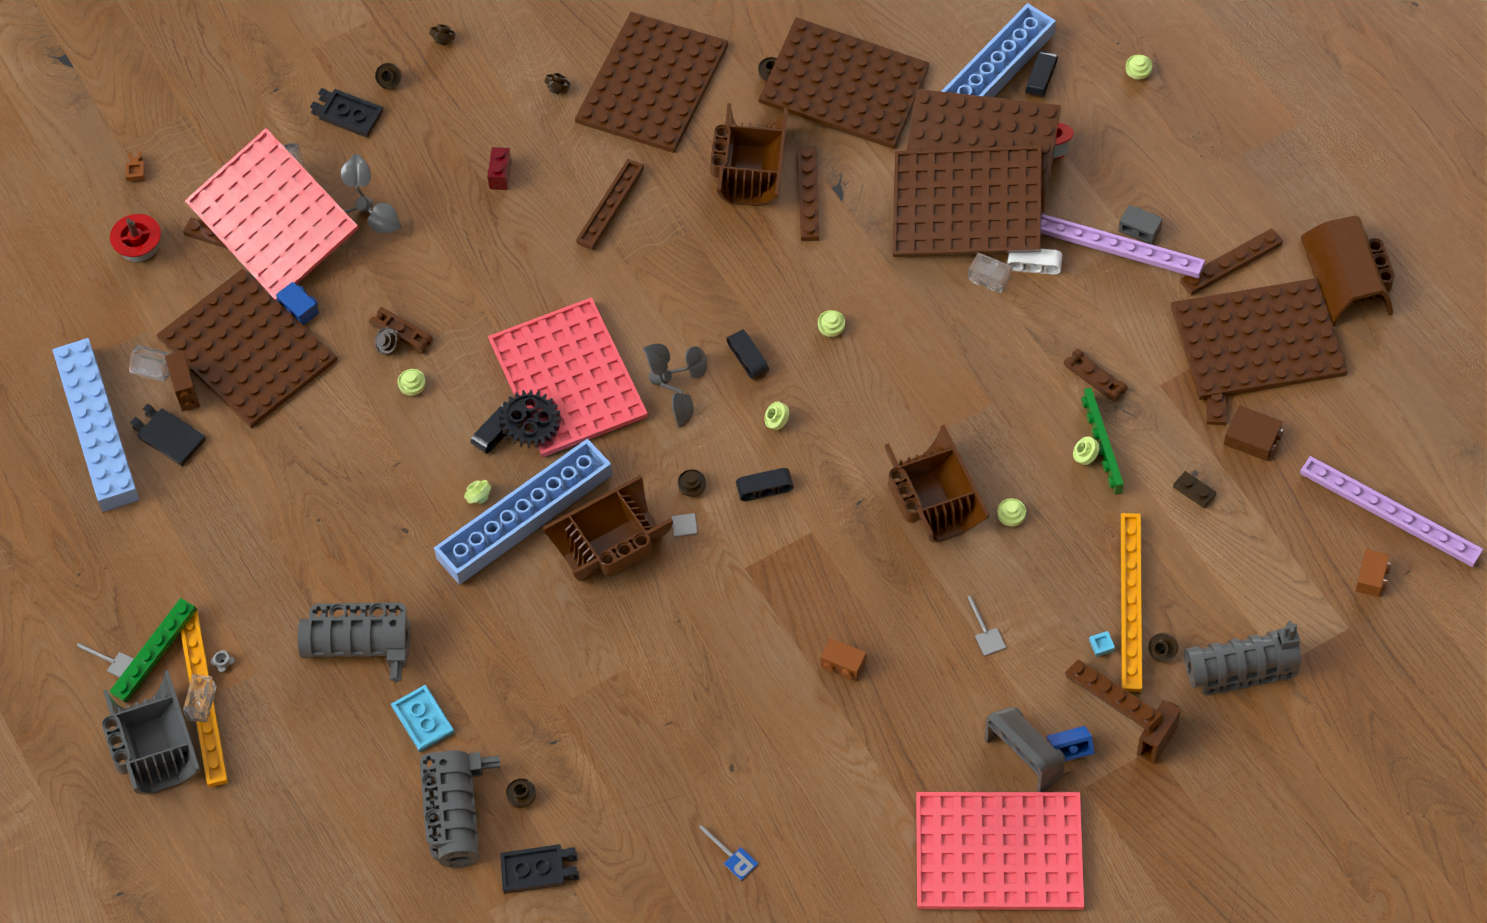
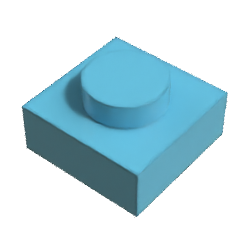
M1108 631L1089 637V642L1096 657L1115 651V646Z

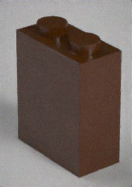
M184 351L165 355L174 391L182 412L200 407Z
M1239 405L1225 435L1224 445L1267 461L1269 456L1274 455L1276 451V440H1281L1284 432V429H1281L1283 421Z
M1165 700L1161 702L1157 711L1163 715L1164 720L1151 733L1144 729L1139 737L1137 755L1153 764L1156 763L1178 728L1181 709L1173 702Z

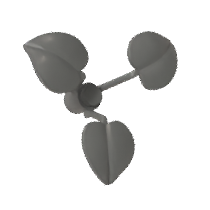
M353 155L343 165L341 178L347 186H355L361 197L356 200L355 207L344 210V212L349 213L355 210L369 211L371 215L367 223L373 231L378 233H390L400 229L401 224L397 213L390 204L379 203L373 209L372 199L365 197V194L360 190L359 186H367L369 184L371 172L368 164L360 155Z
M663 344L645 346L642 349L646 354L651 369L649 373L650 382L654 385L660 384L661 388L665 387L677 392L672 397V410L677 426L681 427L693 414V401L690 395L683 394L682 390L666 383L671 380L673 373L686 370L690 371L692 378L703 376L707 369L706 355L700 347L692 346L686 351L685 355L687 367L667 370V364L670 361L668 348Z

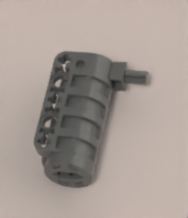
M402 603L315 604L310 608L309 618H301L299 621V655L301 658L387 657V663L390 668V681L397 683L402 680V667H407V657L410 650L411 625L407 618L406 608ZM376 609L384 611L380 617L373 616V612ZM336 610L344 611L341 617L333 615ZM361 610L359 616H356L357 611ZM397 610H400L401 612L399 613V615L395 616ZM318 611H322L320 616L317 617L316 614H318Z
M1288 621L1285 628L1269 631L1264 636L1254 634L1249 635L1245 640H1239L1238 638L1229 639L1228 643H1210L1208 647L1201 649L1199 646L1185 648L1184 663L1191 686L1193 688L1201 687L1204 695H1214L1287 680L1297 676L1301 664L1300 637L1297 631V624H1292V621Z
M451 750L428 753L421 757L420 771L426 839L431 857L439 861L442 866L462 868L479 861L473 777L483 776L484 769L500 768L499 756L481 758L480 752L467 754L464 751ZM429 760L432 761L431 767H427ZM431 778H434V779H435V784H433V785H432ZM430 792H434L435 799H431ZM434 815L438 816L439 821L435 822ZM437 829L438 836H434L433 830Z

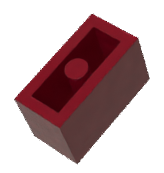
M491 148L487 175L490 189L508 190L512 163L510 148Z

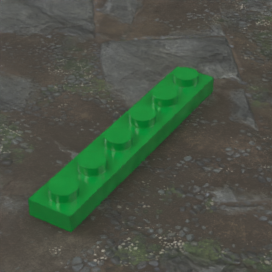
M1092 388L1084 389L1083 397H1081L1082 407L1086 408L1088 412L1086 413L1087 422L1092 424L1093 427L1091 429L1092 437L1099 444L1098 455L1103 457L1102 466L1104 472H1108L1109 475L1107 478L1109 488H1113L1115 495L1122 494L1124 483Z
M182 598L177 601L110 689L111 695L124 703L129 701L198 610L194 605Z

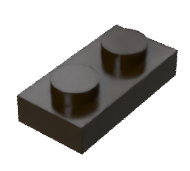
M1186 471L1173 484L1174 489L1204 509L1216 496V491Z

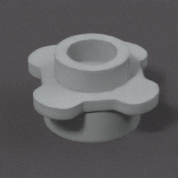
M221 650L214 655L210 662L218 668L219 672H224L229 665L234 663V658L229 657L225 650Z

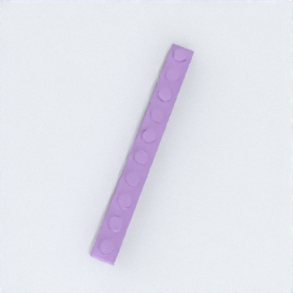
M1041 214V234L1195 278L1200 277L1205 265L1204 259Z
M1312 456L1308 458L1300 470L1301 475L1471 567L1475 565L1483 552V549Z

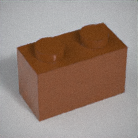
M1370 549L1365 550L1356 592L1379 597L1380 591H1385L1387 579H1384L1385 573L1389 574L1391 562H1388L1389 554Z
M831 638L820 657L821 667L824 670L839 673L846 679H854L856 681L867 661L865 651Z

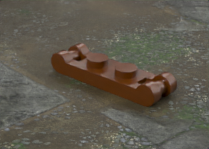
M380 307L377 315L369 320V323L375 328L383 329L389 327L395 329L399 333L401 341L414 348L420 354L424 352L425 346L433 341V337L383 307ZM418 337L421 338L420 342L416 341Z
M1076 349L1071 357L1064 360V365L1113 402L1119 399L1121 393L1123 394L1128 390L1124 382L1118 381L1087 358L1079 349Z

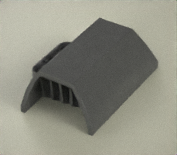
M168 670L164 671L165 676L156 694L152 696L153 698L147 701L144 699V702L139 704L135 702L136 705L131 707L128 704L126 705L127 708L119 706L107 690L103 691L110 716L103 719L102 727L111 757L118 773H129L134 792L137 794L150 795L177 786L200 771ZM117 743H122V744L119 745V746H116V747L114 746V745L117 744ZM122 760H127L125 763H119Z

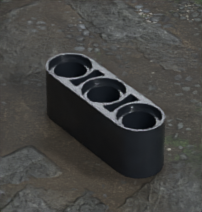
M1040 50L1026 86L1027 94L1042 98L1045 96L1057 64V54Z
M744 329L726 337L731 351L752 380L769 372L767 362Z
M503 404L471 438L470 443L485 454L490 453L508 434H502L503 428L499 427L500 408H504ZM513 417L514 420L520 419L519 417Z
M779 468L743 476L735 482L741 501H751L779 495L794 489L788 468Z

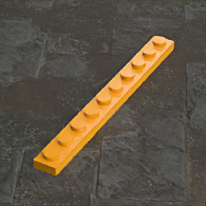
M1121 513V687L1128 692L1142 693L1141 514Z
M197 610L182 629L181 638L208 788L227 784L228 778Z

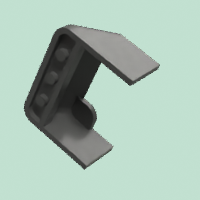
M1008 707L993 712L986 717L985 741L988 743L998 735L1038 775L1037 792H1045L1064 776V754L1059 749L1056 750L1023 717L1022 712L1018 708Z

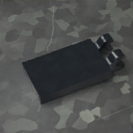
M321 88L318 92V95H320L319 100L326 102V104L323 106L313 101L310 106L312 109L311 114L319 115V120L366 138L383 112V107L337 89L330 92Z
M148 403L143 408L145 416L151 419L148 424L145 425L137 417H134L130 422L133 425L132 428L139 432L137 436L140 440L180 466H183L206 440L205 435L163 408L157 412Z
M561 844L500 853L504 894L565 885V879H579L577 866L563 867V860H578L575 847L562 849Z

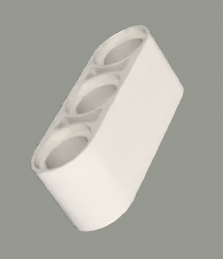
M1041 249V252L1008 253L1007 267L1012 271L1056 275L1061 272L1063 255L1060 251Z

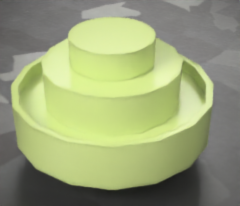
M1133 55L1126 62V73L1133 79H1145L1151 74L1152 62L1144 55Z
M825 311L818 318L819 331L828 337L838 336L845 329L844 316L838 311Z
M417 369L405 370L398 377L399 390L405 395H418L425 388L424 374Z
M781 402L772 403L765 413L766 426L773 430L783 428L789 418V409L787 405Z
M1084 437L1079 440L1073 451L1075 461L1082 465L1092 463L1099 452L1098 442L1091 437Z
M487 480L475 481L467 487L464 498L468 503L482 504L489 498L491 485Z
M1013 498L1002 501L997 510L998 519L1006 526L1012 527L1021 524L1026 516L1025 505L1018 499Z

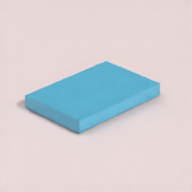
M426 685L391 703V707L419 752L455 733Z

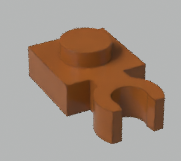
M138 151V156L135 158L129 152L128 158L130 162L126 163L125 172L127 182L145 180V164L142 161L141 151Z

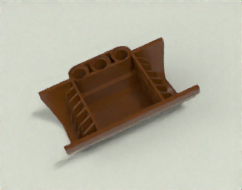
M731 103L727 104L725 125H718L714 130L710 171L712 176L719 178L717 193L728 204L760 206L779 198L788 116L787 108H784V113L769 128L768 125L765 128H760V124L757 127H751L752 123L749 124V127L743 126V123H741V126H737L733 118Z
M1355 215L1327 221L1301 235L1314 278L1318 279L1333 326H1335L1341 314L1352 302L1356 303L1357 299L1364 301L1365 297L1372 300L1373 295H1376L1378 298L1382 295L1388 315H1393V308L1388 295V291L1392 289L1395 277L1392 265L1382 240L1378 238L1368 239L1359 216Z
M945 425L941 426L936 439L923 455L919 456L917 454L913 459L908 457L905 462L900 460L898 463L889 443L885 444V450L893 466L889 471L888 487L903 518L909 523H915L920 520L930 542L937 543L965 533L990 517Z
M639 475L542 528L573 570L574 577L581 581L600 570L605 575H613L647 557L652 552L651 543L665 536L670 531L673 521L670 518L659 525L656 524L648 511L643 479Z

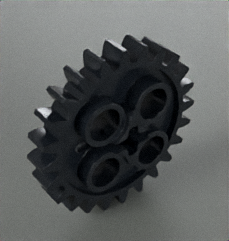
M522 390V395L515 392V398L509 396L508 402H503L504 408H500L499 427L503 428L502 434L508 433L507 440L513 438V444L520 442V447H522L525 443L528 449L531 444H534L535 448H537L538 443L545 446V440L551 442L552 436L556 437L557 430L560 428L559 424L561 423L560 411L557 410V404L552 405V398L546 400L547 394L541 397L540 391L534 395L532 390L529 391V394ZM531 405V406H533L534 408L529 409V408H527L526 406ZM513 417H519L520 419L514 420ZM545 418L547 419V421H541L539 419ZM530 429L534 432L528 433L525 430Z

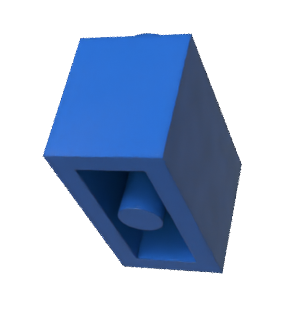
M291 282L276 294L277 301L302 325H305L319 314L317 301L312 296L309 297L304 288L300 285L297 286L294 282Z
M1085 726L1046 736L1047 741L1056 750L1059 749L1064 754V761L1095 754L1092 735Z

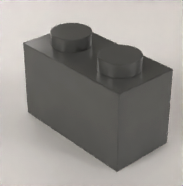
M1128 205L1119 221L1118 231L1152 245L1162 228L1163 218L1143 211L1139 207Z

